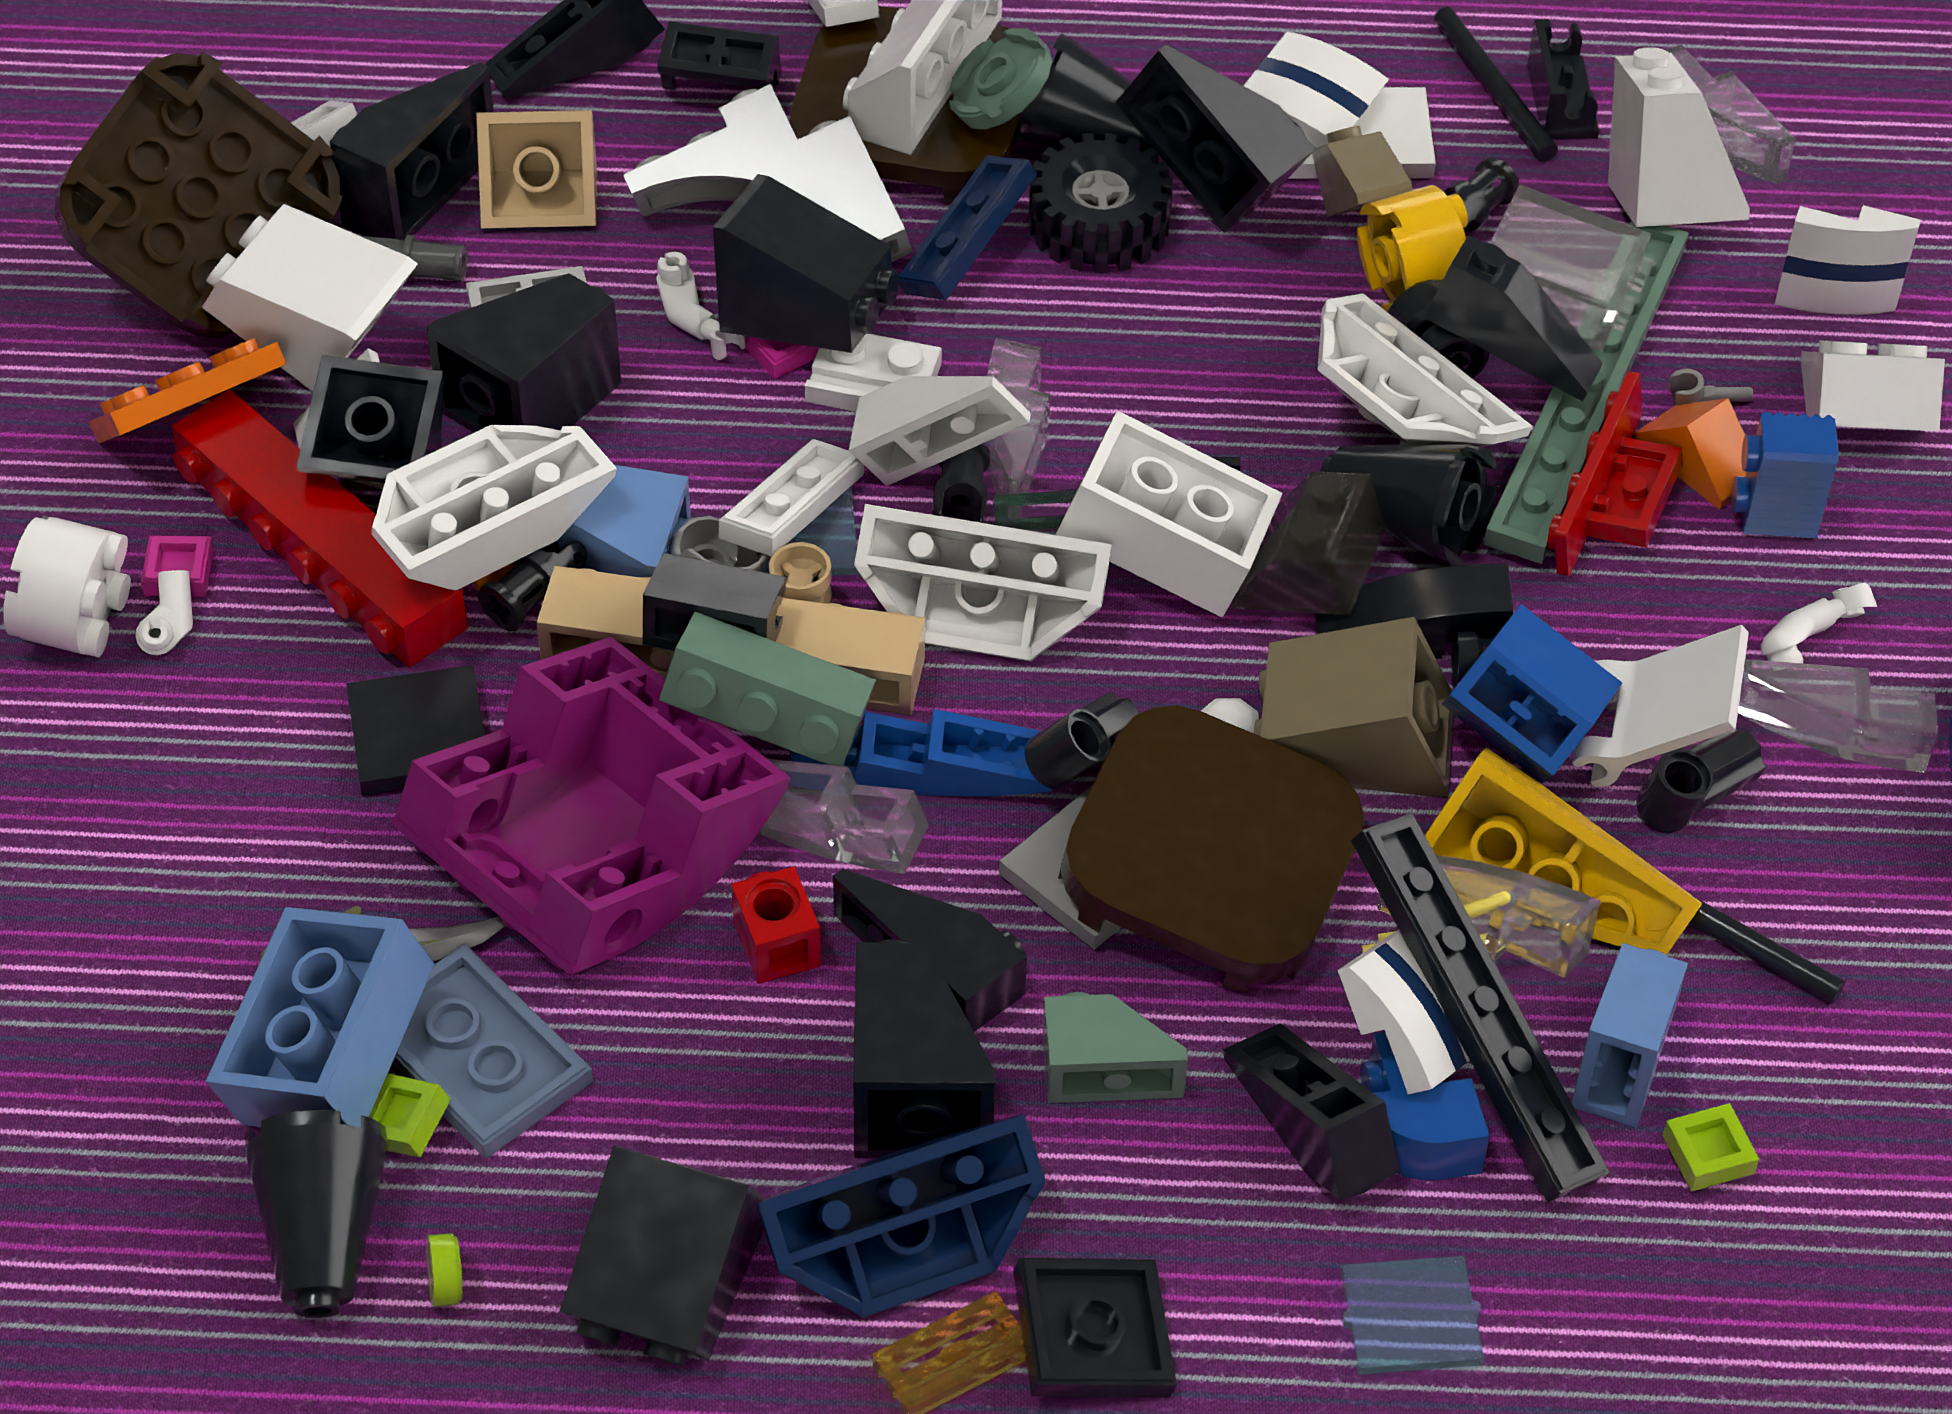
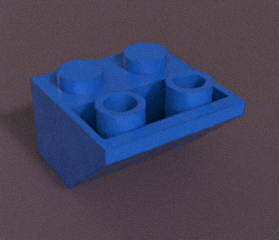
M1521 604L1442 705L1543 784L1557 772L1594 725L1622 685V682Z

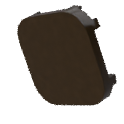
M878 6V18L829 27L822 26L817 33L791 106L790 125L797 140L807 136L814 127L823 122L839 121L848 117V111L843 108V97L846 87L853 77L859 78L867 66L873 46L878 42L883 43L891 31L893 19L899 8ZM996 25L988 39L990 38L995 44L999 40L1006 38L1002 32L1010 28ZM951 93L911 155L862 140L880 178L944 188L943 204L951 205L987 155L1011 158L1025 109L1004 124L989 129H971L950 109L949 101L954 98V95Z
M203 52L200 55L175 53L162 58L157 56L138 73L71 162L55 191L54 216L63 238L80 256L170 322L198 337L223 338L235 334V332L202 308L214 289L206 281L211 272L227 253L236 259L240 256L245 248L238 244V242L259 215L269 221L283 204L329 222L335 216L343 198L340 195V176L332 158L335 152L320 136L315 140L311 139L221 71L219 67L223 62Z
M1178 705L1153 707L1133 716L1119 732L1070 830L1058 879H1063L1065 891L1080 910L1077 920L1097 933L1100 932L1105 920L1226 972L1222 987L1247 993L1250 984L1276 982L1286 976L1293 980L1306 963L1314 941L1354 854L1355 848L1351 840L1362 831L1364 813L1357 792L1343 775L1324 763L1202 711Z

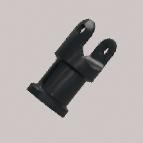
M1495 157L1485 158L1476 167L1474 175L1466 181L1454 182L1444 191L1447 196L1458 194L1465 204L1468 223L1463 228L1464 232L1478 229L1489 219V213L1498 205L1510 204L1519 196V179L1515 171L1505 161ZM1499 179L1501 183L1494 188L1491 184Z
M984 443L937 463L942 468L941 479L934 486L932 515H942L979 523L986 522L988 489L983 482V473L990 466L991 451Z
M555 541L514 561L513 568L497 582L487 581L480 587V592L477 595L480 606L485 614L500 628L509 632L516 631L523 625L525 614L541 600H544L554 566L583 569L587 561L586 548L579 542H572L560 551L559 544ZM548 547L549 552H544V549ZM577 552V553H578V560H577V562L575 563L573 557H574V554Z

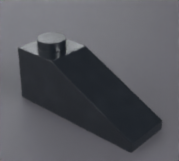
M562 0L484 65L489 66L491 78L508 99L622 65L633 55L645 50L665 28L643 0Z
M1469 235L1467 236L1452 261L1424 318L1583 402L1603 364L1602 361L1522 263L1507 256L1501 248L1494 244L1481 242Z
M841 869L833 875L834 915L862 942L877 943L882 940L893 939L905 943H926L974 1032L1025 995L1027 956L1022 945L1011 933L1007 931L1000 932L983 915L846 869Z
M1279 1023L1223 1049L1225 1062L1302 1169L1340 1201L1349 1196L1365 1193L1374 1184L1399 1173L1386 1103L1284 1025Z

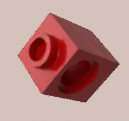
M795 866L775 872H759L746 880L731 884L733 923L757 984L821 966L820 926Z

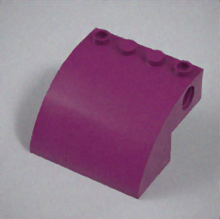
M608 637L521 666L502 730L412 760L398 811L392 821V825L412 841L417 851L431 857L456 879L462 889L476 895L501 917L502 922L507 927L522 934L546 955L547 960L552 965L563 969L569 975L606 961L637 946L664 929L693 906L724 876L749 847L787 791L791 777L723 724L659 701L665 678L613 637Z

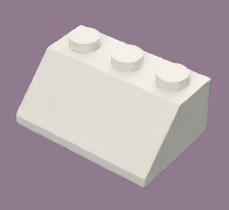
M1117 410L1056 535L1112 544L1110 562L1223 618L1253 564L1282 493Z

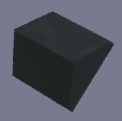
M322 355L296 467L298 471L385 484L388 473L441 449L444 394L443 371Z

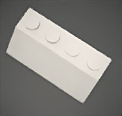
M911 0L906 9H899L893 19L891 31L883 43L878 42L873 46L867 66L859 78L853 77L849 81L844 93L843 108L848 111V116L851 117L861 139L911 155L951 95L949 89L952 77L961 62L977 45L988 39L1002 18V0Z

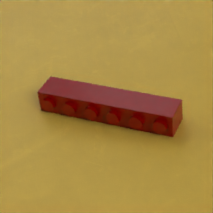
M231 389L171 425L177 450L173 454V460L184 479L190 484L198 482L212 495L214 502L226 516L233 517L235 515L245 523L262 548L267 551L274 549L287 560L290 569L302 583L308 585L312 582L326 595L330 605L338 615L344 619L353 618L365 629L369 639L379 651L384 654L391 652L410 669L468 629L463 589L460 588L455 591L409 579L371 535L376 514L332 476L299 472L296 466L300 449Z

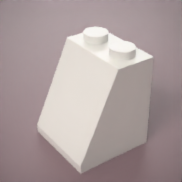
M1649 47L1637 49L1634 51V55L1615 56L1608 186L1636 227L1749 220V206L1703 94L1673 54L1668 53L1664 49Z
M283 204L269 221L260 215L255 219L238 242L245 250L237 259L227 253L217 264L206 280L214 289L202 308L245 341L255 338L259 348L277 342L287 363L281 366V368L314 392L322 355L348 358L379 320L418 264L404 254Z

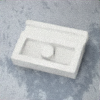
M866 333L852 353L819 348L812 365V375L805 384V402L856 412L860 397L905 376H937L941 366L942 348Z

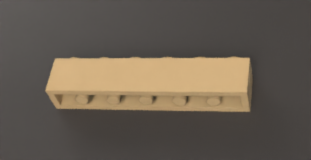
M554 566L537 619L541 660L608 637H613L666 679L675 651L642 645L643 593L651 577L640 578L598 572L585 568L575 569ZM789 598L782 599L776 614L783 616L781 629L776 640L777 643L875 679L876 682L866 709L912 715L925 660V617L910 616L899 612H882L846 607L836 603H818Z

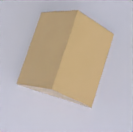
M592 110L477 113L482 229L596 226L597 162Z

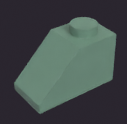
M1072 992L1063 996L1044 997L1042 1038L1048 1103L1184 1098L1188 1064L1187 1048L1113 994L1090 995L1084 992Z

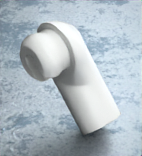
M172 570L158 573L160 604L140 622L136 630L137 643L146 653L151 655L165 654L172 650L191 631L193 616L189 571Z

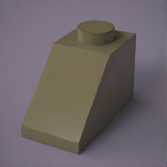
M1353 126L1326 134L1328 144L1317 148L1312 153L1327 217L1360 210L1367 203L1413 190L1410 178L1381 131L1362 135L1360 126Z

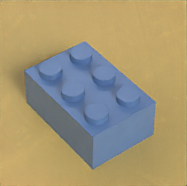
M285 907L205 1082L242 1125L261 1127V1121L271 1116L296 1111L331 1110L340 1111L342 1125L361 1128V1115L369 1117L434 967V962L402 919Z

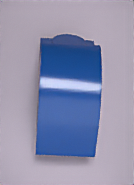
M1386 1032L1374 1033L1370 1059L1361 1063V1084L1386 1103L1399 1167V1173L1397 1174L1417 1180H1442L1482 1174L1490 1136L1472 1078L1443 1082L1433 1089L1408 1094Z

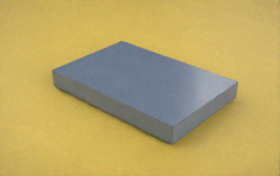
M463 944L434 964L392 1062V1065L404 1077L439 1084L451 1100L442 1116L485 1160L593 1082L592 1068L466 944Z

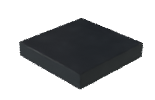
M473 665L346 683L362 796L404 790L412 760L484 736Z
M1018 1258L1013 1269L1031 1397H1171L1177 1382L1156 1260Z

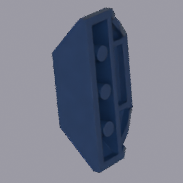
M1019 1114L945 1135L810 1180L756 1202V1206L777 1272L854 1314L866 1317L996 1272L1033 1201L1037 1199L1046 1183V1179L1025 1114Z

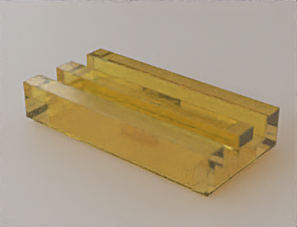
M997 1291L872 1354V1367L879 1377L883 1376L885 1378L887 1390L893 1399L898 1398L903 1414H924L1026 1361L1021 1326ZM994 1318L997 1321V1325L966 1341L959 1340L940 1350L939 1355L904 1373L901 1372L900 1366Z

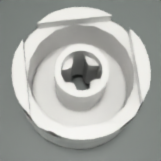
M43 516V518L35 517L31 520L19 541L10 569L20 572L18 593L7 590L5 593L4 626L7 634L20 637L23 640L83 655L100 657L106 647L109 635V623L106 619L111 609L121 611L124 608L130 591V575L120 573L127 551V536L55 517Z

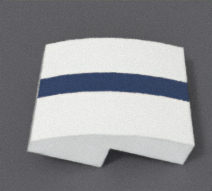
M1286 32L1244 86L1278 104L1290 119L1302 128L1311 144L1319 148L1328 144L1326 134L1353 127L1389 79L1373 67L1337 47L1305 35Z
M1864 205L1858 220L1800 206L1774 305L1795 310L1836 315H1865L1895 311L1921 220Z
M1399 929L1338 970L1361 1035L1385 1029L1408 1094L1433 1089L1470 1061Z

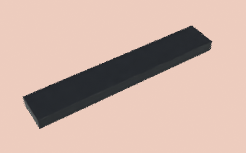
M1411 813L1362 830L1351 842L1423 975L1432 988L1442 1010L1547 1203L1593 1184L1608 1175L1610 1172L1414 815Z

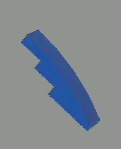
M933 709L928 724L865 711L861 726H859L842 769L791 750L787 768V775L791 777L790 780L850 790L904 795L988 797L1049 793L1052 791V788L1045 787L1037 781L1030 772L1025 760V745L1030 738L1041 732L1040 730Z

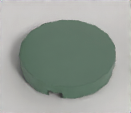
M1010 28L1002 32L1006 38L999 40L995 44L990 38L985 42L983 41L961 62L952 77L949 90L954 95V98L949 101L950 109L971 129H989L1004 124L1022 112L1035 99L1048 79L1052 64L1050 50L1040 37L1030 29Z

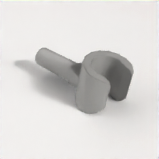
M1693 369L1677 370L1670 378V392L1675 395V405L1729 398L1730 402H1751L1753 399L1752 387L1704 386L1702 374Z

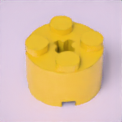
M1434 185L1367 203L1361 207L1359 215H1368L1367 225L1357 227L1358 248L1362 266L1372 291L1383 288L1391 300L1381 304L1386 312H1388L1393 301L1400 294L1415 284L1428 280H1443L1452 261L1466 240L1463 228L1467 226L1468 215L1462 198L1458 194L1447 196L1440 188Z

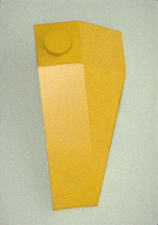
M1485 748L1476 758L1425 834L1428 843L1460 901L1471 903L1506 891L1511 895L1510 902L1495 909L1520 915L1522 919L1543 924L1544 922L1580 932L1589 938L1620 947L1622 943L1641 949L1657 950L1667 955L1702 905V902L1545 786L1488 748Z

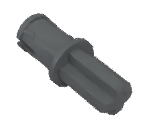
M407 235L405 240L361 236L404 254L415 261L418 265L407 281H411L413 276L443 278L458 282L464 281L468 260L466 245L417 241L415 235Z

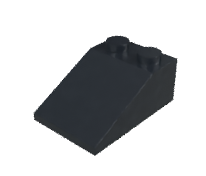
M1167 44L1156 52L1115 102L1224 233L1267 201L1316 150L1306 138L1302 128L1291 120L1278 104Z
M477 63L365 107L346 126H342L337 130L329 143L330 148L335 152L332 158L340 176V195L343 198L339 208L343 227L367 237L405 240L407 235H415L479 171L477 113L494 112L489 66Z

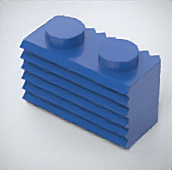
M1765 411L1760 416L1756 435H1745L1742 445L1741 465L1742 471L1746 472V475L1734 477L1731 493L1732 512L1741 513L1744 534L1818 537L1820 522H1822V515L1827 505V497H1829V489H1831L1834 472L1836 473V464H1838L1839 459L1836 422L1832 416L1828 414L1822 418L1815 414L1810 418L1805 413L1798 417L1792 412L1785 416L1781 412L1772 415Z

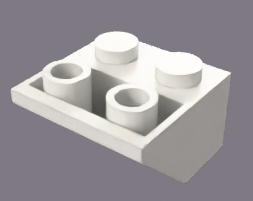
M1820 341L1819 352L1802 351L1801 355L1806 414L1810 418L1815 414L1822 418L1829 414L1835 419L1836 426L1939 431L1945 359L1927 358L1928 346L1879 343L1878 355H1867V343Z

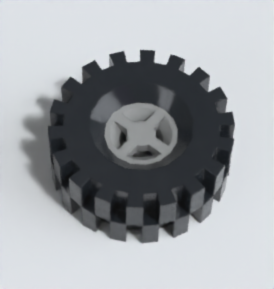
M1093 133L1081 134L1080 143L1074 144L1072 139L1067 137L1059 141L1058 152L1050 146L1042 152V161L1036 160L1033 165L1037 176L1029 185L1028 227L1030 235H1035L1037 247L1041 251L1050 247V259L1059 264L1065 258L1071 259L1070 269L1082 271L1085 264L1095 265V273H1107V265L1116 264L1119 272L1131 269V259L1133 258L1141 265L1150 260L1151 249L1159 252L1164 246L1165 236L1169 235L1173 179L1169 178L1170 169L1165 161L1158 163V153L1151 147L1141 152V141L1129 137L1126 144L1117 142L1118 134L1106 133L1105 140H1094Z

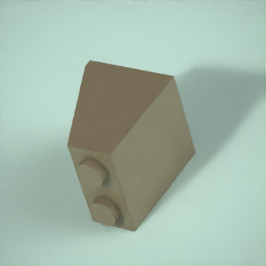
M1415 617L1269 643L1267 669L1262 670L1259 675V687L1263 700L1262 719L1255 721L1254 734L1324 763L1343 775L1349 784L1356 789L1431 797L1449 795L1453 713L1445 708L1442 703L1452 690Z

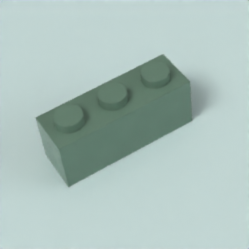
M695 612L675 648L659 701L842 769L858 732L876 680Z

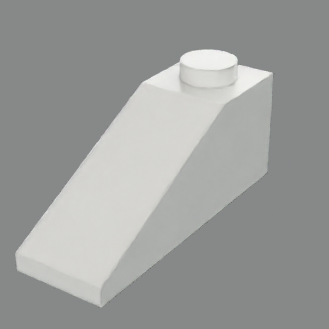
M905 376L859 398L849 451L888 486L1029 423L1031 413L994 376Z

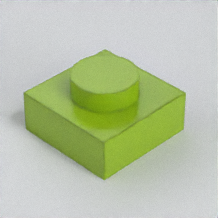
M387 1073L369 1117L386 1127L388 1151L421 1158L451 1098L439 1084Z
M1730 1103L1666 1121L1663 1137L1691 1192L1755 1174L1759 1157Z

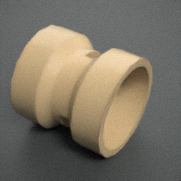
M805 542L790 543L779 548L772 555L769 562V574L786 577V591L783 598L832 603L830 587L832 579L830 557L822 548Z

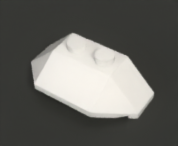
M1363 293L1326 300L1321 317L1318 371L1343 395L1358 406V410L1364 418L1385 427L1400 439L1401 445L1473 444L1483 447L1529 435L1533 427L1530 423Z
M489 425L388 473L373 522L371 535L409 579L456 591L557 541L616 476L617 468L580 426H562L560 431L540 426Z
M865 504L854 566L887 612H899L910 616L925 617V644L1031 662L1102 608L1112 544Z

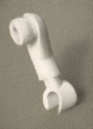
M669 252L665 254V258L660 257L657 263L658 275L656 281L668 320L700 340L709 339L712 355L717 360L727 357L725 345L727 343H734L740 346L741 349H745L747 347L745 336L719 332V322L716 315L700 306L694 273L690 269L689 260L686 256L679 252Z
M1860 583L1851 587L1837 589L1832 592L1834 599L1828 601L1826 598H1822L1784 616L1764 637L1761 644L1762 655H1767L1770 671L1773 674H1779L1803 665V657L1796 644L1804 641L1811 635L1825 631L1840 617L1852 618L1861 616L1865 613L1863 607H1877L1870 586L1867 583Z

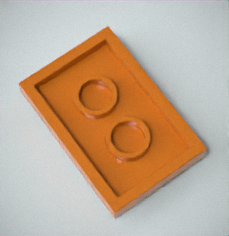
M250 339L210 356L209 359L214 367L211 370L205 372L201 362L198 361L154 380L159 389L157 393L149 396L145 385H142L100 403L104 415L88 421L98 444L286 365L287 363L278 343L275 342L259 348L256 339Z

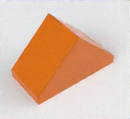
M1729 398L1675 405L1633 434V439L1682 447L1683 465L1678 478L1719 510L1731 502L1734 477L1746 475V472L1742 471L1741 465L1742 445L1745 434Z

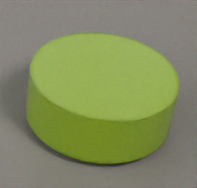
M453 1233L427 1235V1272L432 1307L458 1305L459 1301L462 1300V1271L458 1238Z

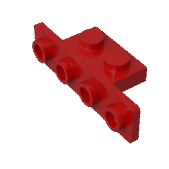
M1628 371L1619 392H1610L1604 410V425L1600 432L1593 431L1589 437L1584 469L1582 473L1574 472L1570 479L1567 491V506L1563 514L1556 513L1552 518L1547 543L1548 549L1555 551L1557 574L1571 575L1587 537L1647 548L1682 468V447L1631 439L1642 415L1640 373Z

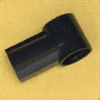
M1111 691L1084 707L1073 710L1028 740L1025 745L1024 754L1030 772L1045 787L1052 789L1062 788L1103 762L1107 758L1119 732L1133 716L1140 714L1130 698L1123 699L1117 697Z
M1733 730L1709 738L1688 750L1676 749L1665 753L1659 759L1638 793L1636 804L1640 816L1647 824L1657 830L1664 832L1682 830L1695 813L1750 784L1762 775L1766 766L1761 756V745L1748 730Z

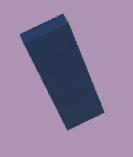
M988 155L985 157L900 273L899 286L906 295L940 300L948 299L1037 176V172L1029 160Z

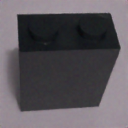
M757 174L713 226L719 332L852 353L866 333L873 331L877 318L886 306L893 304L899 288V274L897 270L892 269V252L889 244L768 175Z
M570 273L440 318L426 327L432 370L443 371L444 374L443 414L473 433L489 425L540 426L561 431L562 426H573L621 384L615 299L611 298L603 289L591 286Z
M893 939L882 940L877 943L856 942L853 1056L854 1158H879L945 1135L994 1122L995 1070L926 943H905Z
M614 1145L559 1312L579 1321L576 1334L601 1343L617 1346L620 1335L623 1334L646 1341L644 1355L670 1364L684 1367L688 1354L709 1360L764 1231L756 1202L765 1198L748 1184Z

